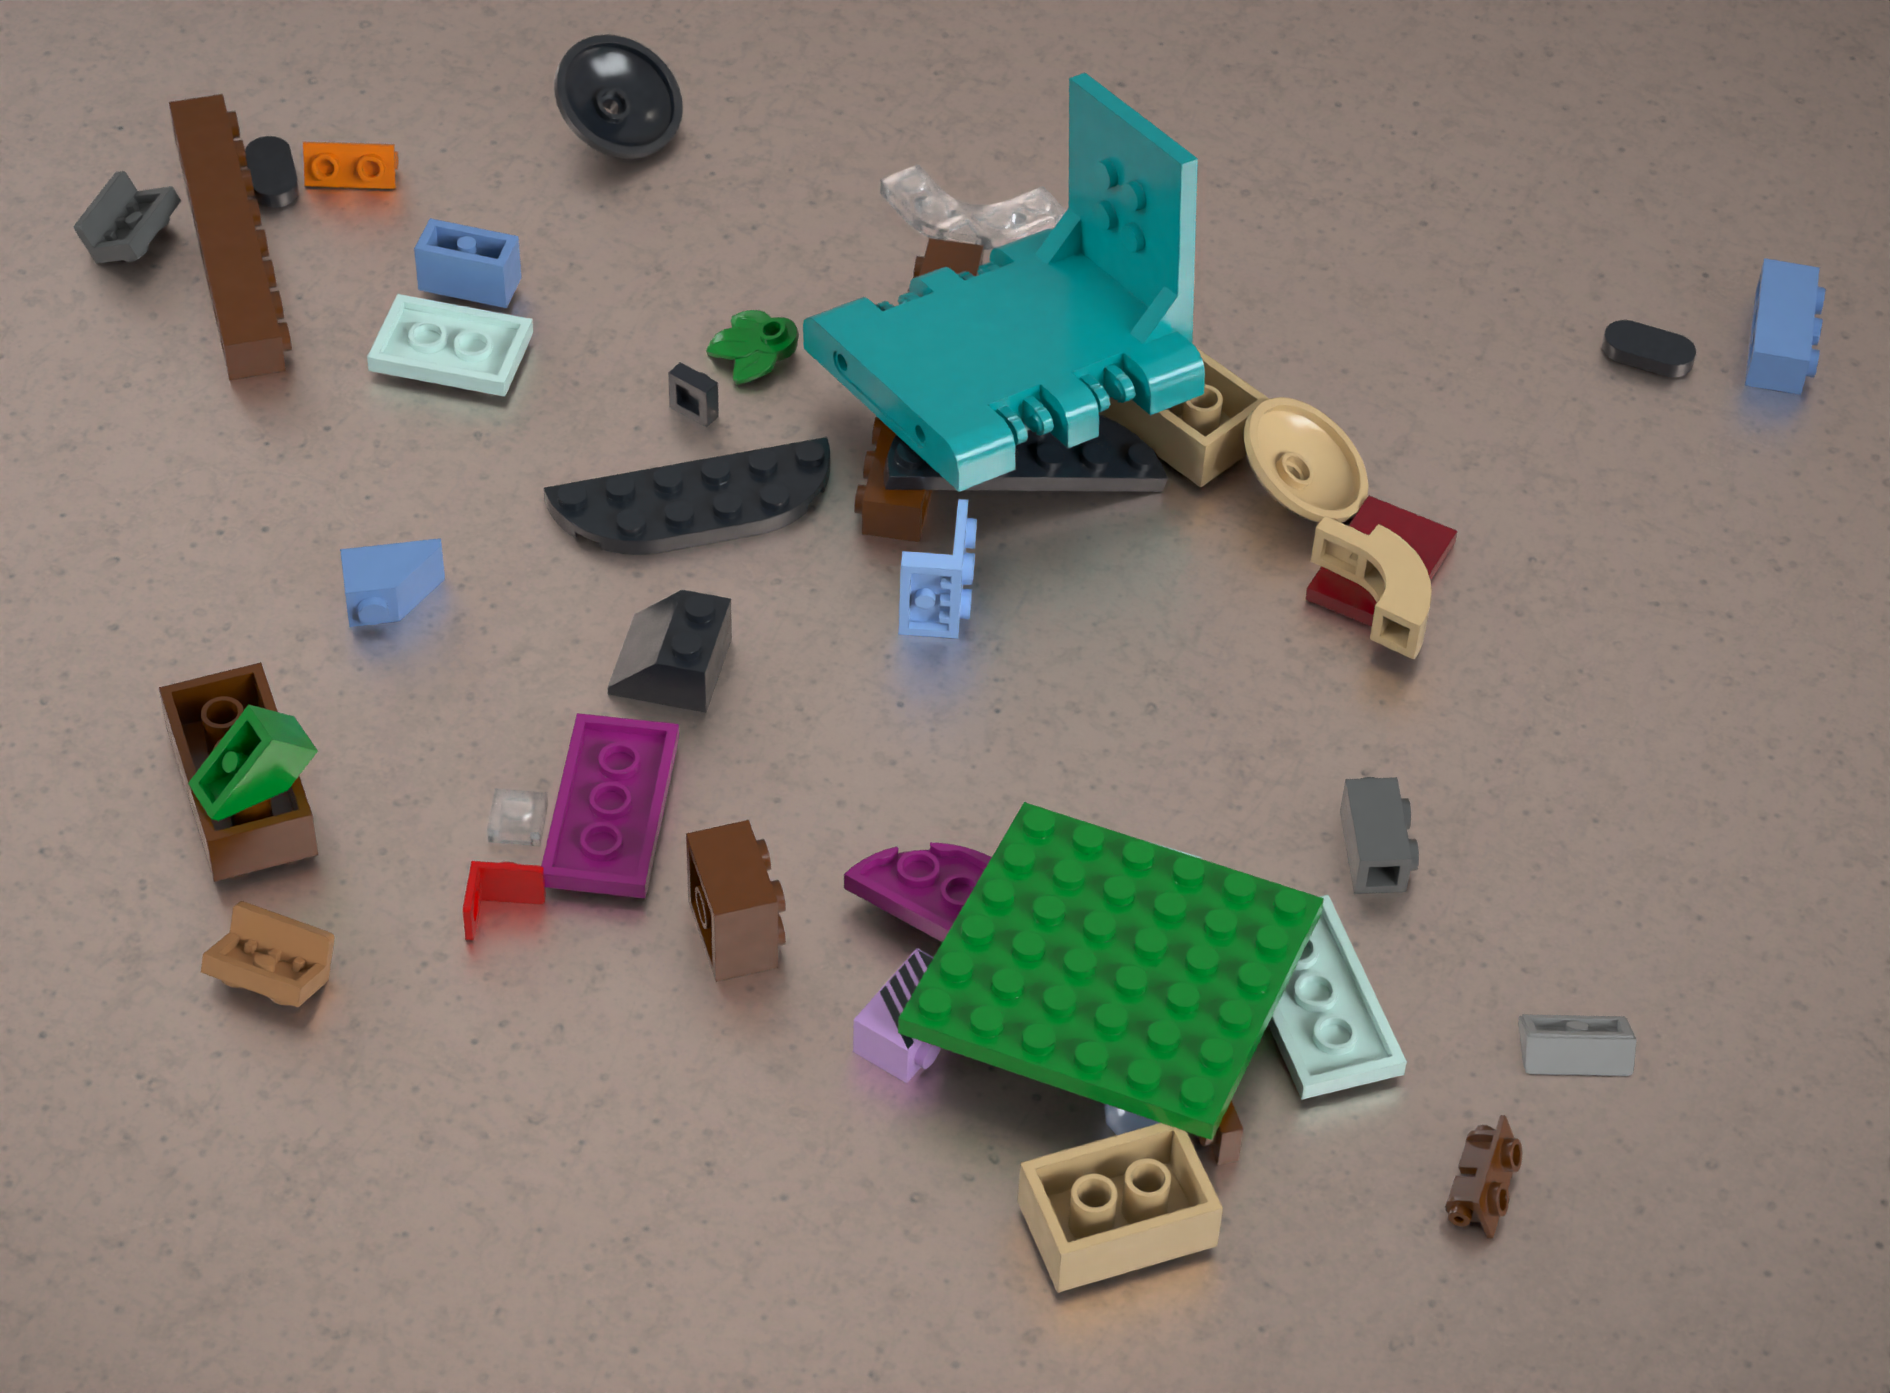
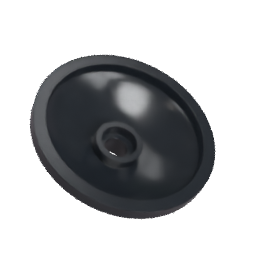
M618 35L591 36L573 45L557 67L554 78V94L558 109L569 128L583 142L595 150L618 158H643L664 148L676 134L683 114L680 88L669 67L657 54L646 46Z

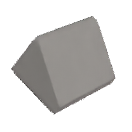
M1527 1014L1519 1016L1518 1025L1523 1066L1528 1074L1629 1076L1634 1072L1637 1039L1625 1016Z

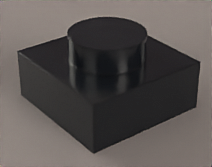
M681 362L668 372L669 407L706 427L719 417L718 382L711 379L705 373L698 372Z

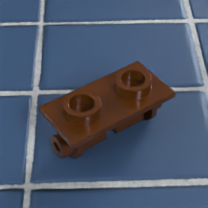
M1500 1115L1496 1130L1488 1125H1479L1475 1130L1468 1133L1458 1168L1461 1174H1472L1475 1177L1455 1176L1445 1205L1448 1220L1453 1225L1466 1227L1470 1222H1481L1487 1239H1493L1499 1217H1503L1507 1213L1509 1206V1184L1513 1172H1518L1522 1164V1145L1518 1138H1514L1506 1115Z

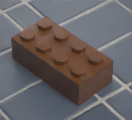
M262 663L159 687L166 729L214 882L318 855L313 814L300 776L287 791L220 821L209 817L188 785L189 781L248 705L278 712Z

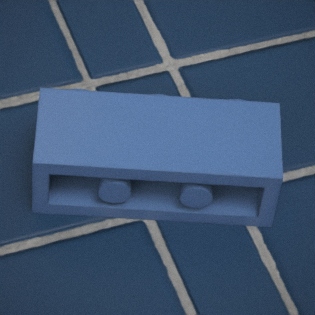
M1764 258L1755 292L1745 386L1801 395L1806 377H1815L1820 350L1812 349V345L1818 346L1823 319L1816 318L1815 314L1820 315L1822 312L1826 291L1825 287L1818 286L1820 267Z

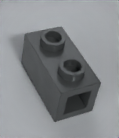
M1397 777L1345 779L1340 816L1354 894L1406 892L1410 871L1417 870L1419 865L1417 840L1409 839L1407 829H1410L1411 826L1409 799L1401 798Z

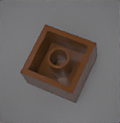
M749 820L686 833L688 901L715 982L778 968V946L785 945L786 943L784 926L779 913L785 912L786 905L780 881H770L767 872L771 870V861L765 840H756Z

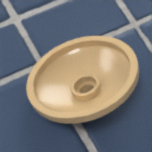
M1286 397L1265 400L1250 413L1244 427V443L1247 458L1261 485L1279 504L1292 513L1315 522H1321L1327 516L1341 523L1352 518L1359 511L1368 495L1366 469L1359 452L1350 438L1332 419L1307 403Z

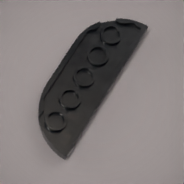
M1099 414V436L1067 448L1050 432L1044 435H1036V432L1027 430V441L1015 446V470L965 490L1163 492L1168 478L1162 464L1156 457L1155 451L1126 427ZM896 434L884 466L885 490H956Z
M823 437L544 487V501L553 519L568 534L576 538L578 533L588 539L601 543V550L629 555L656 554L750 537L783 528L808 512V505L817 497L819 492L824 493L830 475V445L828 438Z

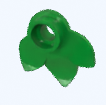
M747 310L731 317L732 328H727L717 333L709 342L706 352L711 357L735 360L733 380L736 385L743 384L766 375L772 371L777 361L789 358L797 349L799 332L795 323L788 318H771L764 311Z

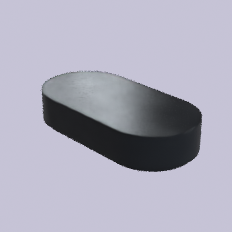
M275 136L259 137L251 141L246 146L245 153L247 169H250L253 182L254 199H257L259 204L271 208L283 207L292 203L299 194V188L289 144L284 139Z
M1618 320L1609 324L1605 329L1602 349L1610 359L1667 377H1680L1689 373L1693 368L1696 356V347L1687 337L1631 320Z

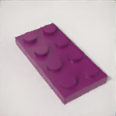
M576 714L541 864L544 868L545 888L646 898L679 742V724Z

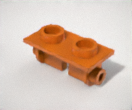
M303 142L304 183L306 187L396 189L395 169H398L399 157L398 151H395V144Z

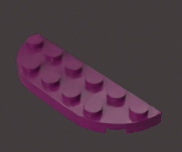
M930 843V850H913L898 853V847L896 846L877 852L852 866L844 873V889L943 942L992 857L967 847L946 843Z

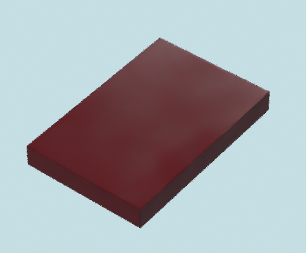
M1370 495L1349 524V526L1368 536L1378 524L1400 536L1419 555L1428 571L1430 581L1454 546L1458 532ZM1321 566L1307 587L1305 599L1372 627L1377 602L1370 592L1356 582Z

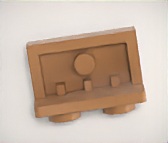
M240 901L233 907L230 932L203 953L201 973L220 979L227 986L245 988L267 996L274 1003L286 1006L292 1005L298 1008L329 981L335 936L326 930Z

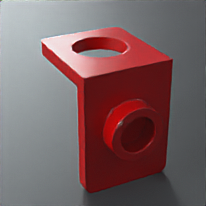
M471 861L463 903L465 940L474 941L481 901L544 904L546 898L544 868L539 865L517 864L509 861L500 863Z

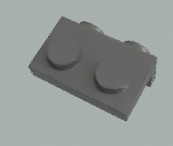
M125 171L115 172L76 222L74 230L96 264L121 260L132 262L141 258L148 251V244L158 231L169 223L170 215L179 205L181 199L173 186L138 191Z

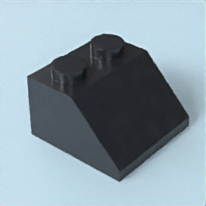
M680 590L634 614L607 688L608 695L706 713L732 640L731 598Z

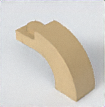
M1325 516L1315 529L1311 562L1354 581L1369 591L1377 602L1374 610L1370 640L1414 660L1423 644L1432 595L1429 574L1423 561L1405 540L1380 524L1368 536L1351 526Z

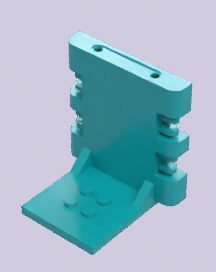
M1087 73L1069 78V201L1067 211L1054 229L1048 228L994 248L990 253V262L979 266L977 270L978 276L970 274L969 271L956 274L950 268L942 267L915 277L910 282L909 292L899 296L897 300L898 306L894 307L892 304H889V301L874 304L868 298L862 297L810 316L803 322L804 349L958 492L1015 470V446L1027 441V430L1036 432V435H1044L1050 432L1062 444L1070 448L1099 436V412L1109 408V405H1111L1109 398L1111 397L1117 400L1118 403L1133 400L1151 416L1204 394L1205 368L1202 357L1193 344L1198 158Z

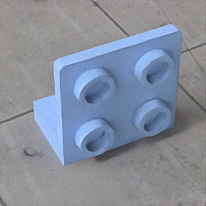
M958 499L953 555L902 551L898 635L958 639L960 619H970L972 589H963V585H972L975 553H966V548L975 549L977 519L967 518L968 500Z

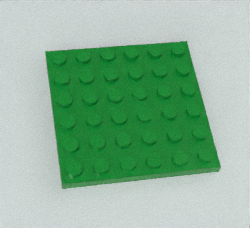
M1024 802L899 1016L898 1033L1212 1140L1322 914L1324 898Z

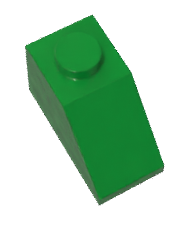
M248 705L195 773L188 785L209 817L220 821L287 791L318 750L294 716Z

